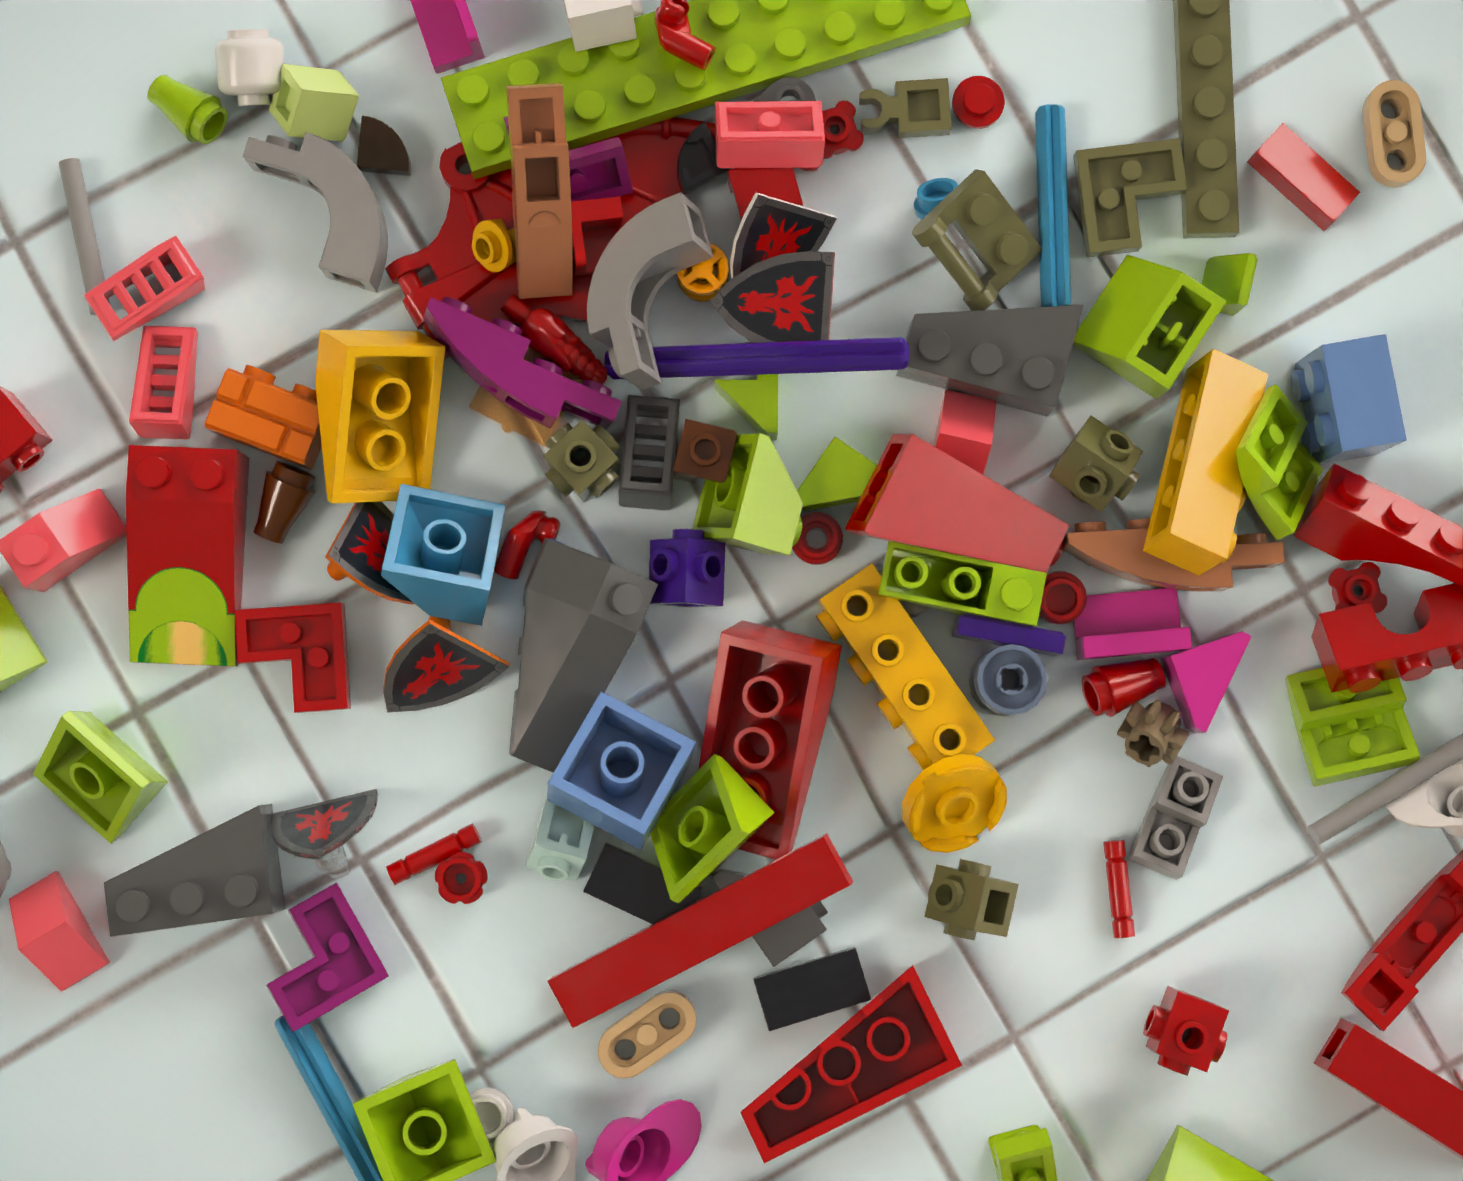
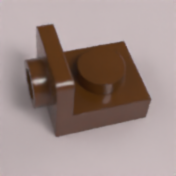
M685 419L673 468L674 478L695 483L696 478L724 483L727 479L737 438L736 432L731 429Z

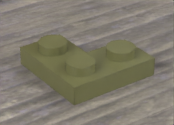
M1180 138L1076 150L1073 158L1086 256L1096 257L1138 252L1142 248L1136 200L1183 195L1187 190Z

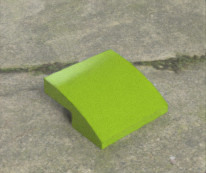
M1274 384L1267 388L1236 449L1240 476L1251 503L1276 540H1279L1295 532L1323 468L1311 454H1308V450L1300 442L1308 422L1280 388Z
M1323 667L1286 676L1285 680L1291 710L1313 787L1409 766L1421 757L1403 709L1407 698L1399 678L1381 681L1376 687L1364 692L1352 693L1349 689L1331 693Z

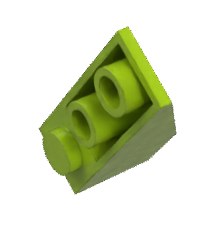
M888 541L878 595L958 615L965 613L1034 627L1038 623L1047 573Z

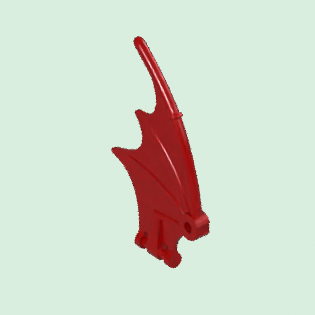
M673 117L590 143L594 144L619 137L623 146L633 193L621 196L623 220L620 228L648 206L681 192L677 177V162L680 150L691 132L705 121ZM705 122L716 141L715 123ZM462 142L448 149L445 148L440 157L439 168L445 184L450 189V202L446 219L438 236L427 247L413 254L398 258L385 268L391 282L400 285L405 295L402 302L418 330L423 329L426 336L437 341L423 319L431 297L441 302L443 297L459 300L473 309L472 315L490 323L493 318L502 319L512 324L516 323L500 310L512 294L519 297L516 262L509 265L503 271L491 272L475 258L472 250L473 232L481 221L502 218L507 230L514 228L512 169L503 170L475 180L472 173L467 175L459 173L460 166L468 162ZM817 167V168H799V169L804 170V171L813 172V171L818 170L819 167ZM430 265L438 280L423 286L417 274ZM593 274L573 276L572 295L521 300L533 310L537 307H542L559 317L587 322V300ZM445 351L444 359L450 357L449 354H448L446 351Z

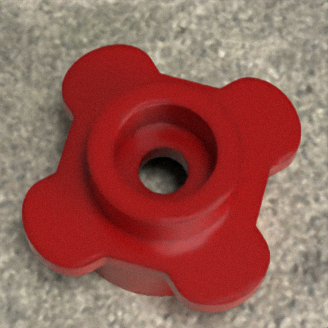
M844 100L839 101L834 108L822 111L825 133L823 159H829L832 155L842 154L847 150L856 151L862 146L864 135L856 128L854 121L856 109L852 103ZM833 125L838 126L840 129L839 133L832 134L830 127Z
M1364 562L1358 569L1346 571L1343 568H1337L1330 573L1328 584L1332 587V597L1336 604L1335 610L1371 602L1375 613H1380L1386 608L1387 597L1381 593L1378 582L1381 571L1376 564ZM1355 586L1362 588L1360 596L1354 594L1353 588Z

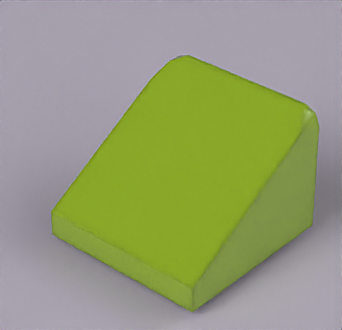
M1243 253L1214 256L1206 262L1202 285L1227 301L1219 313L1234 316L1248 304L1258 261L1256 254Z

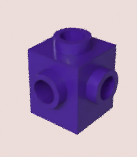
M695 529L672 530V539L650 540L649 580L658 583L650 604L676 607L723 606L726 543L704 540V531Z

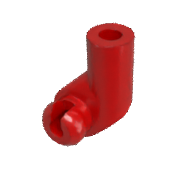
M662 0L660 7L656 9L654 18L660 45L666 52L703 71L706 70L714 56L716 47L691 34L687 16L689 12L688 2L686 0Z
M538 510L529 513L508 530L497 558L494 572L508 579H518L530 546L535 540L540 541L542 544L545 538L555 540L561 526L560 521L555 517L546 516V511Z

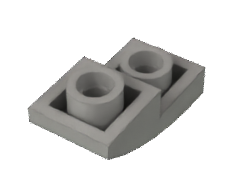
M1177 756L1173 764L1167 765L1128 859L1175 880L1183 877L1199 829L1206 825L1223 776Z

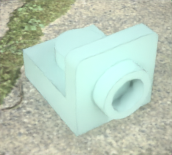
M546 794L534 842L527 856L525 867L537 871L539 875L549 880L564 881L567 879L576 881L586 862L595 825L548 801Z

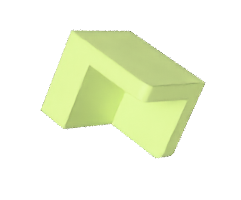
M282 64L280 69V88L273 94L269 112L285 133L291 137L304 138L305 133L308 132L324 140L344 141L347 137L359 98L354 88L337 70Z

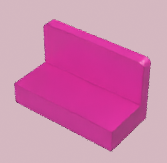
M410 0L436 74L485 58L466 0Z
M1174 588L1088 595L1083 612L1078 618L1073 620L1077 660L1174 652L1192 648L1190 627L1181 628L1178 594Z

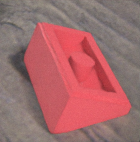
M821 101L715 102L716 161L718 168H817L823 164L825 133Z

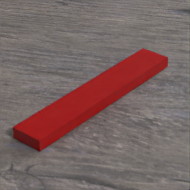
M826 833L552 976L547 982L570 1025L574 1028L845 889L853 883V880Z

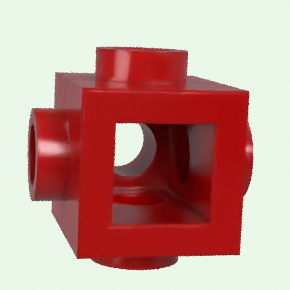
M1167 986L1161 1005H1153L1147 1016L1143 1030L1144 1036L1149 1037L1146 1047L1160 1055L1157 1064L1186 1076H1188L1191 1067L1208 1072L1211 1061L1218 1062L1225 1049L1227 1032L1223 1031V1027L1229 1010ZM1188 1029L1186 1037L1182 1039L1183 1032Z

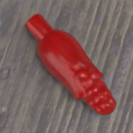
M512 294L503 304L500 310L520 326L522 330L521 336L531 340L529 344L531 349L547 357L564 371H570L573 375L578 376L581 381L591 380L602 385L606 382L607 369L599 359L595 358L592 350L580 340L581 338L574 334L558 315L542 307H537L533 310L515 294Z

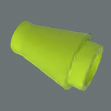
M160 75L149 87L148 100L165 114L188 141H199L202 144H209L216 140L224 130L228 120V112L222 107L218 97L177 82L167 75Z

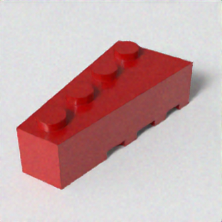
M912 965L740 1112L764 1163L962 1066L914 966Z

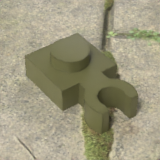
M948 78L896 81L894 86L895 96L891 97L877 89L864 90L859 95V105L872 104L880 110V115L877 118L862 119L861 131L864 133H878L888 124L896 123L898 138L950 135L951 133Z

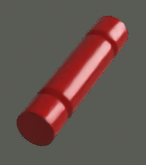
M472 823L458 830L457 834L452 833L406 856L404 860L400 859L386 866V869L394 885H397L409 879L411 875L415 876L439 864L441 861L449 859L450 856L463 852L464 848L469 849L481 843L482 840Z
M1125 840L1105 841L1103 845L1105 858L1108 860L1106 862L1111 917L1114 918L1112 921L1114 938L1134 937L1135 929L1134 920L1131 918L1133 911L1127 861L1124 859L1126 857Z

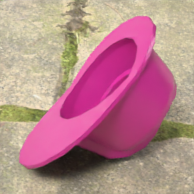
M677 1099L665 1102L652 1110L643 1119L622 1117L613 1120L603 1129L597 1138L593 1153L585 1162L588 1172L599 1181H666L689 1159L699 1141L702 1127L700 1112L693 1103Z

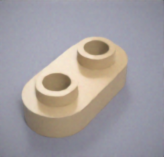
M1388 80L1376 86L1366 97L1363 103L1362 114L1370 173L1380 184L1390 188H1399L1409 184L1421 174L1426 164V149L1418 94L1409 84L1403 81ZM1387 104L1393 107L1395 118H1386L1381 112V105ZM1387 155H1394L1400 159V170L1392 169L1388 165Z
M676 991L660 992L607 1028L598 1044V1058L602 1067L612 1076L631 1078L637 1076L686 1042L693 1034L696 1026V1011L690 999ZM666 1008L675 1009L680 1015L679 1023L673 1027L664 1026L659 1019L661 1011ZM621 1039H629L635 1044L636 1052L631 1057H621L616 1052V1043Z

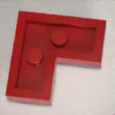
M344 603L235 610L238 663L291 661L294 713L351 709Z

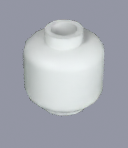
M268 29L227 31V39L218 42L215 47L219 90L226 95L237 96L238 106L270 105L269 94L276 93L281 83L280 69L282 64H284L282 43L275 38H269Z

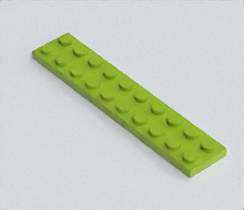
M966 0L687 1L689 5L687 16L691 34L716 47L714 56L704 71L666 52L662 48L654 21L655 12H651L634 18L637 39L575 52L573 40L570 37L441 77V81L475 180L511 168L510 140L504 122V117L508 116L506 86L561 83L564 96L566 142L569 150L715 105V102H724L766 89L781 78H801L970 24L971 13Z

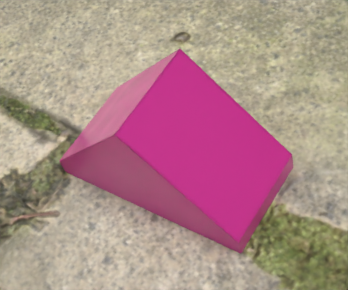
M1243 631L1229 634L1194 646L1191 649L1160 658L1176 704L1181 712L1185 729L1193 733L1207 732L1252 637L1251 635Z

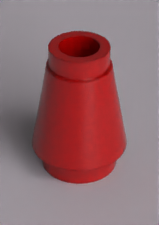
M1155 658L1095 666L1092 668L1091 674L1083 676L1081 680L1083 695L1091 712L1095 716L1106 714L1109 717L1117 715L1134 703L1153 694L1156 690L1164 688L1166 684L1164 671Z

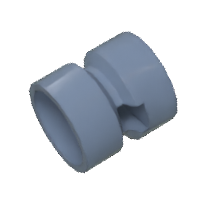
M1010 644L989 650L977 659L971 669L969 686L972 697L981 708L990 714L1008 716L1027 712L1036 706L1045 694L1048 679L1045 665L1036 653L1027 647Z

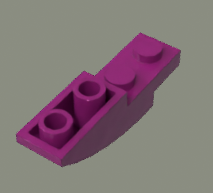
M432 297L430 298L423 319L436 340L445 346V351L466 374L496 399L523 416L548 428L553 426L560 411L595 426L600 424L605 430L614 422L622 401L611 397L612 391L598 382L583 380L582 384L563 377V370L551 362L534 359L533 363L524 360L523 358L531 340L521 336L522 330L518 326L498 318H493L490 323L472 315L473 309L467 304L450 297H443L442 302Z

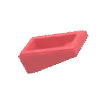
M174 236L154 247L90 290L84 297L111 339L115 341L205 290V285L201 272L177 236ZM170 263H173L182 277L176 283H174L164 268ZM152 273L164 289L158 295L155 294L145 277ZM133 284L146 302L139 308L126 290L127 287ZM116 295L128 313L121 320L107 301V298Z
M143 326L129 423L138 436L159 439H190L198 338L196 328ZM156 347L181 348L180 355L156 354ZM155 369H177L178 372L177 375L155 374ZM154 390L175 391L174 397L153 396Z

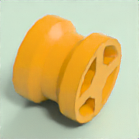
M711 243L713 258L677 273L678 285L682 292L690 299L699 302L710 301L729 280L728 259L719 247ZM696 279H701V280L706 279V280L709 282V284H708L706 281H699V280H697L695 283H694V281H695Z

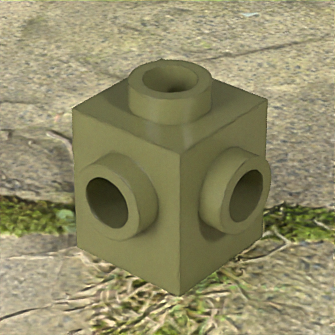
M1090 415L1062 453L1049 477L1068 489L1076 499L1088 503L1102 512L1114 496L1123 501L1138 481L1140 474L1133 469L1143 450L1135 446L1122 432L1110 429Z
M583 420L574 428L569 423H566L546 442V446L550 450L543 457L551 468L544 475L565 497L574 492L583 502L591 495L597 499L619 479L615 472L621 468V463L614 453L620 448V445L600 424L592 430ZM580 448H585L591 453V459L585 466H576L571 462V456Z
M960 859L958 869L936 864L933 881L928 892V903L924 917L944 922L943 933L968 940H975L977 932L1007 937L1019 884L990 877L992 866Z

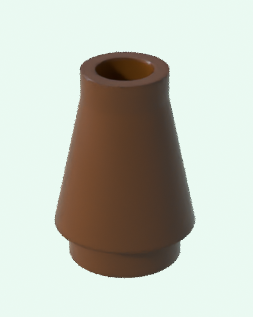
M276 461L272 472L266 471L258 520L253 532L269 541L283 544L287 533L316 493L312 488L316 477L303 469Z

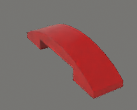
M1463 850L1445 865L1396 916L1363 957L1341 991L1381 1031L1386 1030L1419 992L1415 987L1416 984L1463 932Z

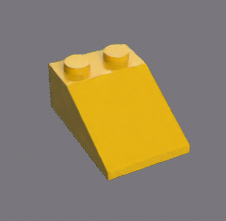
M320 330L315 386L327 500L330 503L397 501L401 484L430 489L445 355L444 345L419 331Z

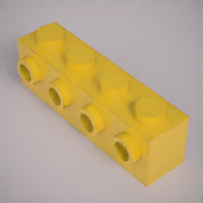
M1215 349L1209 351L1186 369L1143 548L1144 552L1198 576L1229 559L1237 541V536L1233 533L1237 513L1241 510L1247 496L1237 464L1236 449L1264 396L1268 377L1267 373Z
M873 563L819 599L818 605L822 612L816 615L818 622L833 642L839 638L843 639L853 654L846 659L849 667L863 686L872 681L883 697L881 701L876 703L877 707L894 730L901 725L914 742L907 747V750L922 771L943 758L959 754L975 755L995 741L898 599L878 595L881 575Z

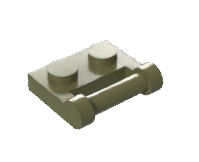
M975 169L912 230V235L922 247H929L965 293L963 301L971 311L985 310L992 305L997 298L998 292L1041 253V246L986 172ZM949 224H953L988 270L981 278L977 276L945 234Z

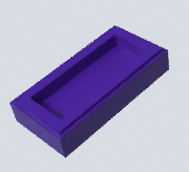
M965 613L955 618L952 637L999 646L1014 644L1027 647L1035 653L1050 656L1062 655L1066 640L1063 632Z

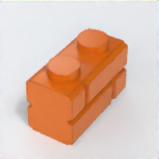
M246 365L243 373L228 368L218 388L217 397L213 401L205 420V428L217 435L312 470L322 448L316 390L295 383L292 392L273 385L276 376L264 370Z

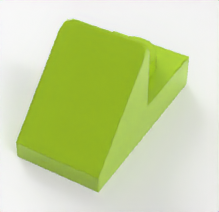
M778 374L756 375V380H714L715 390L758 433L769 436L771 440H777Z
M1030 1125L989 1137V1148L998 1181H1057L1053 1146L1046 1128L1040 1129L1038 1125Z

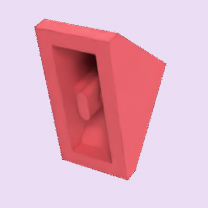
M945 390L933 446L983 475L992 446L997 401Z
M58 871L53 872L9 898L18 950L60 991L66 990L110 964L109 959Z

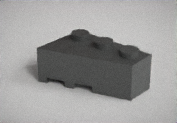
M1083 305L914 314L906 337V342L909 344L910 349L909 365L903 370H897L896 376L950 391L995 400L998 404L1047 417L1057 406Z
M272 804L259 805L104 882L110 937L274 914L285 910L277 841L272 836L271 828L273 818Z

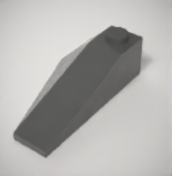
M544 539L524 586L523 606L526 607L523 637L519 638L518 655L521 656L518 689L514 693L509 755L554 773L600 692L605 693L638 634L658 583L603 559L551 539Z

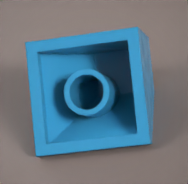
M401 484L381 576L429 616L482 626L506 505Z

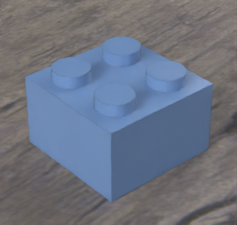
M1386 334L1324 344L1295 363L1296 371L1291 373L1292 393L1297 402H1302L1305 420L1308 422L1301 440L1308 450V454L1312 453V456L1319 464L1377 455L1407 441Z
M601 691L548 781L547 800L642 851L693 759L696 742Z

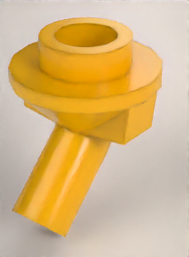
M502 218L481 221L473 232V254L487 270L500 272L516 262L514 228L507 230Z

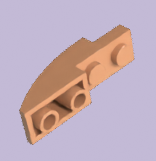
M561 83L506 86L519 299L572 295L573 278L569 147L566 142L563 85Z
M1151 518L1126 521L1127 529L1106 531V522L1102 521L1074 524V532L1067 533L1064 537V551L1082 562L1110 575L1163 589L1172 588L1192 592L1224 591L1233 588L1232 570L1272 568L1285 563L1283 542L1267 543L1266 534L1264 533L1236 535V546L1229 559L1198 576L1143 551Z

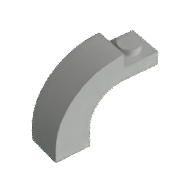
M308 132L305 133L300 151H296L298 146L295 143L281 137L268 135L266 141L249 137L243 158L254 171L307 186L325 198L330 213V230L318 266L329 279L377 293L387 260V226L379 200L357 165L335 145Z
M681 192L648 206L631 218L615 234L595 267L589 287L587 300L589 335L609 347V359L615 373L641 390L661 383L648 329L649 311L655 295L661 286L679 271L713 258L702 211Z

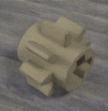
M1158 699L1148 704L1145 708L1138 702L1134 703L1117 731L1118 736L1126 738V755L1147 767L1160 762L1161 759L1169 765L1173 764L1189 736V731L1180 728L1181 712L1176 711L1168 704L1160 702Z

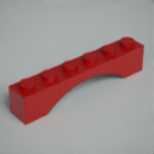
M1335 463L1331 466L1313 490L1293 537L1341 561L1368 560L1399 564L1432 573L1463 587V527L1365 479L1361 475L1355 474Z

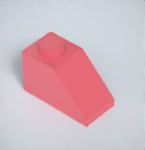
M96 489L38 513L0 539V552L24 588L45 592L126 536V524L102 489Z

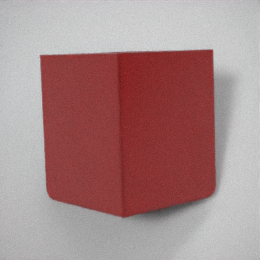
M735 168L728 170V186L730 193L734 194L741 220L755 192L803 206L793 168Z
M621 196L571 202L573 276L593 274L603 251L621 229L623 220Z

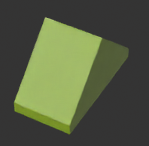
M835 436L797 490L803 502L801 512L858 502L877 465Z

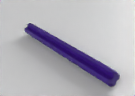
M902 337L653 347L660 378L903 370L908 367L910 359L909 344ZM609 350L606 351L604 367L607 369V375L614 380L624 379L615 373L609 359Z

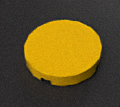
M959 754L943 758L924 769L909 785L902 801V820L912 837L929 851L950 853L965 849L979 841L976 836L982 833L986 827L991 831L998 824L1007 805V788L994 766L979 756Z

